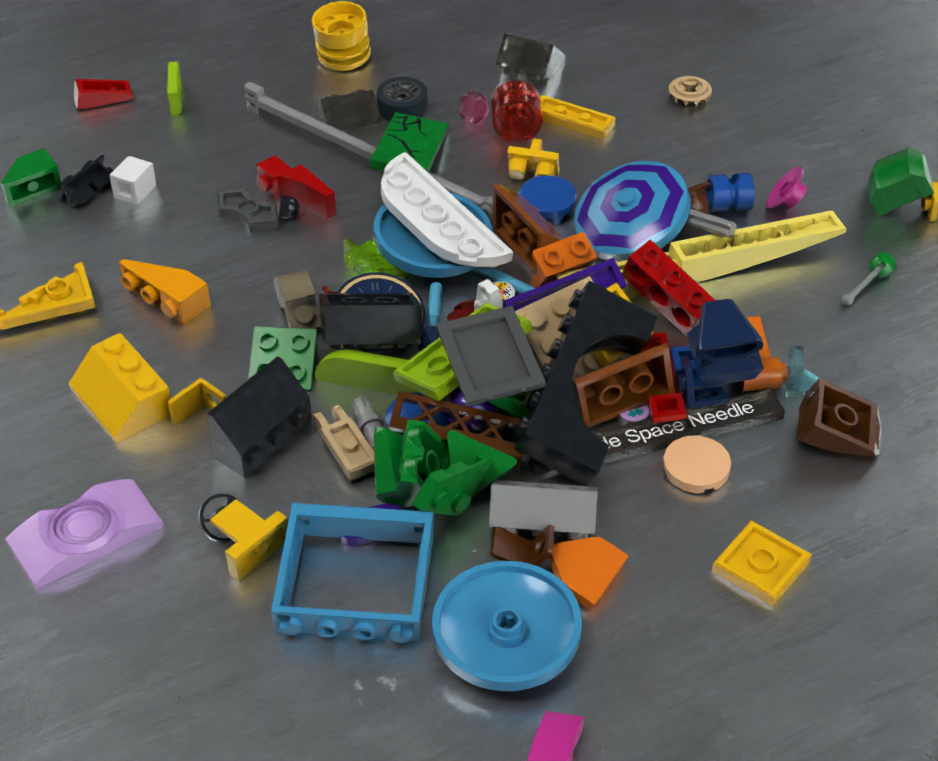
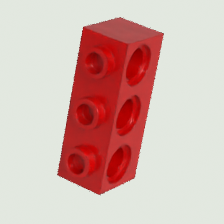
M648 240L628 257L622 272L624 279L687 337V333L700 323L702 305L705 302L716 300L651 240Z

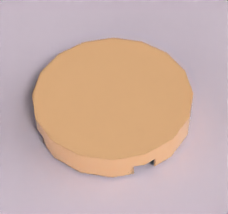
M699 435L684 436L674 440L666 448L663 457V470H665L667 479L671 484L683 491L692 493H704L705 489L713 488V491L719 489L728 480L731 469L730 455L723 445L711 438Z

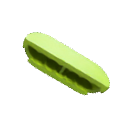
M341 349L326 355L319 362L315 370L316 381L398 395L399 391L419 393L396 382L393 374L408 359Z

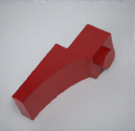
M276 155L257 163V184L261 191L268 193L273 199L277 200L281 198V195L295 198L300 204L320 213L326 219L336 215L335 192L302 164L290 168Z

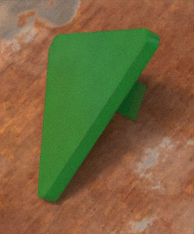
M451 430L447 433L450 466L460 461L464 462L467 466L473 464L476 455L480 453L485 454L493 461L472 497L517 464L516 458L456 431Z

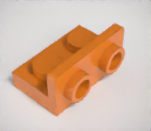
M581 232L534 250L531 256L537 265V272L530 282L534 288L555 281L556 275L591 267L598 257L585 233Z

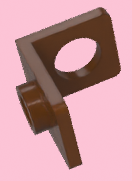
M549 524L533 541L500 527H495L492 531L490 555L500 561H519L539 567L553 552L555 527ZM545 540L544 548L542 552L539 554L540 547Z

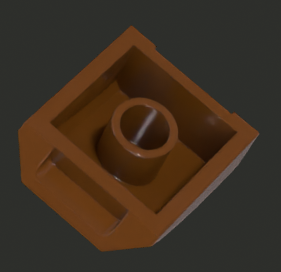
M819 378L806 392L798 409L799 420L795 439L819 448L844 454L861 456L879 455L881 422L878 405Z

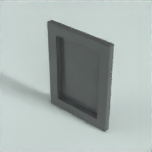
M513 306L436 324V329L467 406L546 387L545 379Z

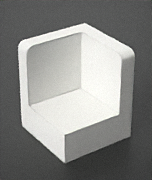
M128 156L110 174L114 198L138 205L156 186L153 163L132 156Z

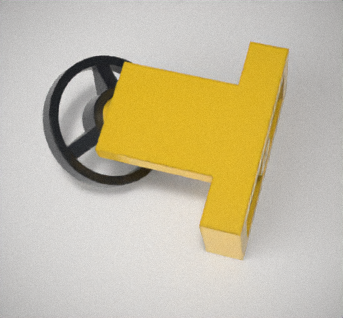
M216 494L205 500L198 512L199 527L207 538L218 543L235 542L234 545L225 551L229 574L237 581H240L284 546L288 518L279 511H276L264 520L243 505L237 498L229 494ZM226 499L225 506L219 507L214 511L213 515L203 517L204 509L210 501ZM210 522L229 538H220L213 535L204 523Z

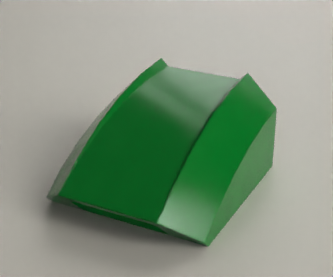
M907 147L875 162L868 179L870 201L879 216L917 199L934 194L924 153Z

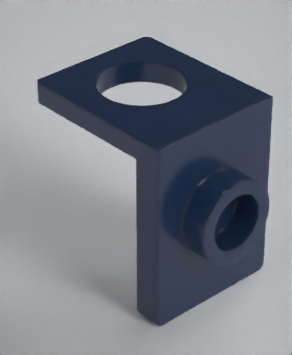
M687 355L680 356L682 373L676 374L679 393H684V398L689 408L728 403V398L722 386L694 390L692 366ZM706 395L716 396L714 398H701Z

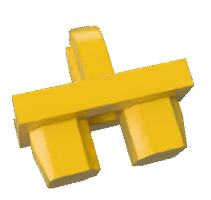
M533 138L530 149L509 146L507 156L510 179L521 181L525 178L526 172L535 173V177L559 175V153L543 151L542 139Z

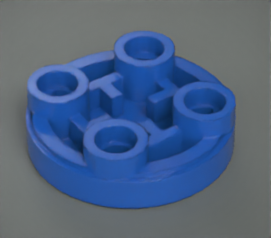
M534 177L526 181L519 190V195L535 206L539 214L547 222H551L552 225L559 224L562 221V217L571 213L576 206L577 192L575 187L569 181L560 177Z

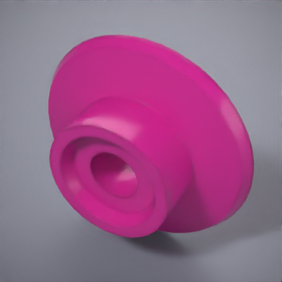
M801 166L792 168L777 182L767 198V208L773 209L782 204L787 209H791L802 199L807 186L801 182L803 176Z

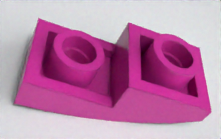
M546 711L537 729L527 761H573V750L584 730L583 717Z

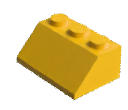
M121 333L91 346L69 381L71 390L116 443L170 416L168 401L171 399L169 387Z

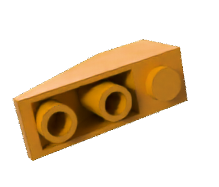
M126 259L119 261L120 280L127 290L137 293L148 304H153L162 310L167 317L174 318L185 325L211 307L208 283L191 272Z

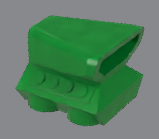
M408 419L403 435L385 427L374 428L376 498L383 504L392 503L401 508L414 506L412 502L428 475L437 470L450 467L448 444L425 422Z

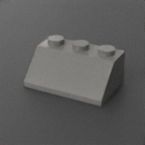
M495 480L491 485L489 527H500L514 534H517L518 529L532 530V536H538L550 524L555 527L554 531L567 532L566 538H588V534H595L598 487Z

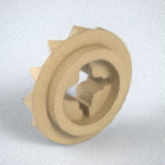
M696 76L678 77L669 85V97L675 99V103L683 102L685 106L688 104L697 106L698 103L704 104L708 98H711V85L706 80Z

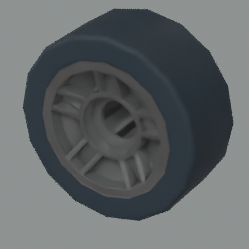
M395 77L382 82L377 88V111L387 121L391 122L395 112L422 118L428 110L427 88L418 79Z

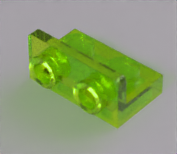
M350 238L343 241V260L349 269H353L359 275L380 272L397 276L403 280L409 278L408 272L395 267L379 253L374 239L359 246Z

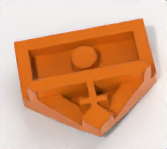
M597 536L553 544V552L547 559L551 560L554 575L569 587L577 602L590 611L629 556L616 546Z

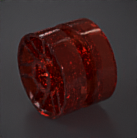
M514 80L500 85L494 91L491 97V110L495 132L501 138L511 142L526 141L534 137L540 131L543 124L541 98L538 90L528 82Z

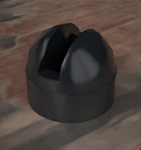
M281 195L279 218L293 219L299 213V202L293 197Z

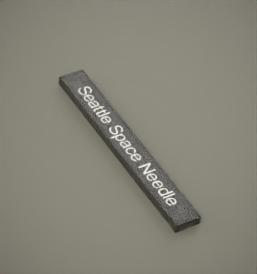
M767 389L728 399V403L686 409L687 419L653 423L650 418L593 433L609 444L602 463L606 464L666 449L674 440L684 436L699 435L710 438L784 419L785 410L772 389ZM525 455L536 481L563 475Z

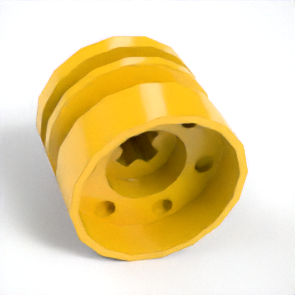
M337 1L328 3L314 12L312 26L318 61L325 68L335 71L352 70L362 66L369 59L371 47L369 44L367 16L365 10L360 5L353 2Z

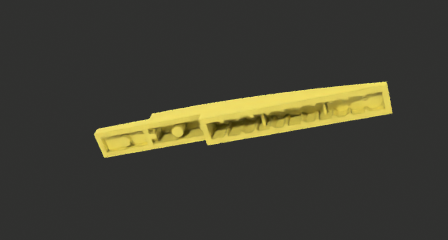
M831 210L735 229V234L731 238L710 234L670 242L669 252H665V254L698 283L746 269L844 234L846 227L834 211ZM627 260L616 262L621 273ZM583 269L560 273L556 275V280ZM625 280L627 286L623 289V292L629 299L641 297L642 295Z

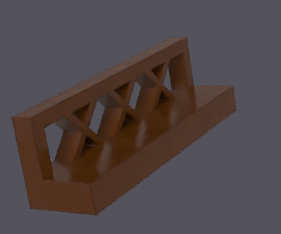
M398 392L389 423L390 430L403 435L408 419L416 421L427 420L429 423H425L447 444V433L451 430L515 457L517 464L511 469L520 470L523 453L514 449L516 443L504 441L498 431L507 426L516 428L521 420L520 418L442 400L438 402L432 398L408 392ZM404 402L418 405L423 413L414 419L400 416ZM441 411L451 413L455 422L446 427L436 424L432 416ZM473 419L483 420L488 430L479 435L470 433L465 424Z

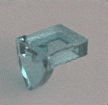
M790 345L786 366L785 397L800 398L805 396L806 392L819 378L804 369V346Z

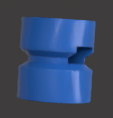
M750 173L732 174L731 178H728L726 174L708 176L707 182L712 184L711 190L707 193L710 213L727 212L730 207L734 211L753 209L755 191L753 178Z

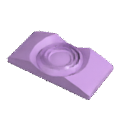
M121 479L93 485L75 502H71L62 508L38 511L18 526L5 540L36 590L163 528L164 524L133 479Z

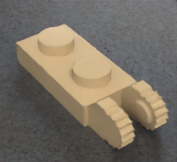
M339 404L331 408L335 423L329 424L321 412L313 414V421L319 434L350 481L375 471L374 450L351 416L348 417Z

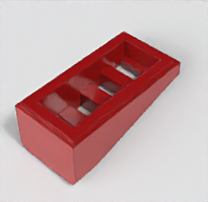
M75 79L74 100L77 109H88L133 99V93L128 80Z

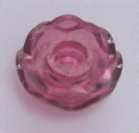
M468 91L461 98L459 114L467 124L476 125L486 118L489 112V103L481 92Z

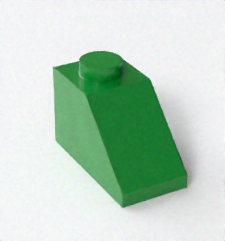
M45 148L18 157L1 181L8 207L61 189L58 166Z

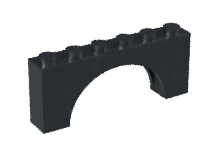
M588 281L581 291L576 289L568 303V306L572 308L570 314L566 313L557 329L561 332V336L559 339L555 338L547 353L551 360L549 364L545 363L541 369L546 387L533 390L525 406L530 409L527 417L523 416L514 432V434L519 436L514 449L585 486L599 473L609 444L598 438L587 427L577 410L572 387L576 364L581 357L599 350H617L630 355L639 353L648 343L657 320V316L591 281Z

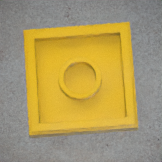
M751 520L715 560L712 572L773 607L811 562L812 554Z

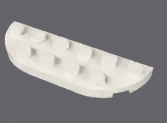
M406 152L398 155L388 163L381 180L382 200L387 209L433 253L444 261L474 267L495 268L498 265L512 261L513 251Z

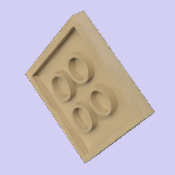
M590 276L515 311L517 315L531 321L533 329L525 336L540 370L545 363L549 364L551 360L547 353L555 338L559 339L561 336V332L557 329L564 315L571 312L572 308L568 306L571 296L576 289L581 291L588 281L593 282ZM589 353L578 360L573 379L602 368V365L593 353ZM626 353L624 356H622L615 362L630 357L632 355Z

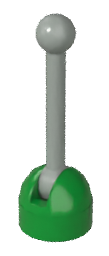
M879 252L870 261V274L851 293H846L842 296V303L844 305H851L854 302V297L875 277L884 279L890 276L897 268L895 259L886 252Z

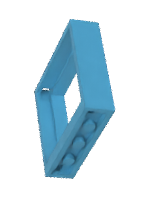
M292 503L271 609L275 631L289 635L299 633L318 634L328 638L350 636L360 640H370L373 638L392 639L400 643L421 641L434 538L433 512ZM304 535L336 538L354 536L362 537L366 540L420 543L411 615L291 607Z

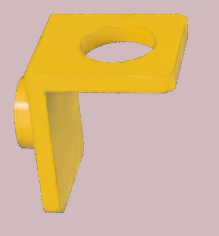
M199 378L168 401L171 422L175 425L179 424L204 405L212 410L217 404L212 399L211 394L216 397L219 403L227 398V396L203 378Z

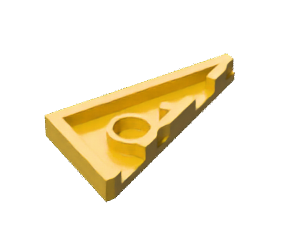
M83 262L73 265L74 272L66 277L59 278L55 276L48 280L45 285L38 286L18 298L19 305L6 313L1 308L0 330L95 308Z

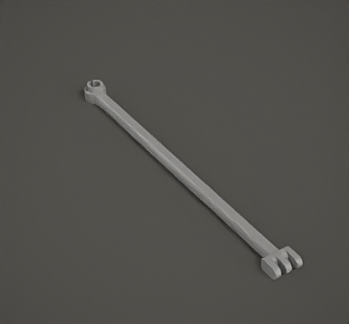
M253 82L245 84L247 109L258 115L263 111L272 113L367 159H371L377 148L265 96L264 87ZM429 172L448 192L472 201L486 213L490 222H493V196L482 197Z

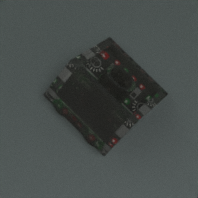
M504 34L496 65L503 70L502 73L505 75L518 77V74L527 75V79L530 81L542 83L543 79L552 81L563 64L565 55L554 44Z

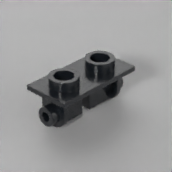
M101 155L94 161L89 160L77 174L67 176L60 185L59 201L62 202L67 198L71 206H80L95 195V191L90 185L99 192L111 183L110 174L114 170L103 166L105 156Z

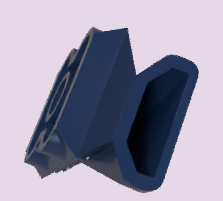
M732 299L705 302L701 309L700 323L687 333L697 378L707 386L755 379L764 369L759 350L763 348L762 337Z

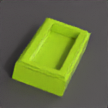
M177 61L168 62L167 94L171 115H180L182 113V80Z

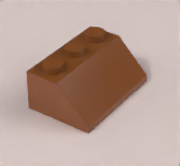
M499 183L493 185V232L535 275L537 265L531 256L532 252L565 238L523 196Z
M666 343L573 379L574 401L587 427L591 428L618 417V413L645 406L649 402V396L675 393L669 347Z

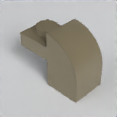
M302 270L274 277L273 283L280 309L285 311L289 328L320 329L321 319L314 297L316 293L308 272Z

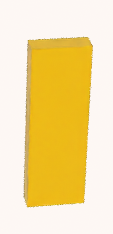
M542 95L530 109V117L603 140L613 129L616 122V117L545 95Z

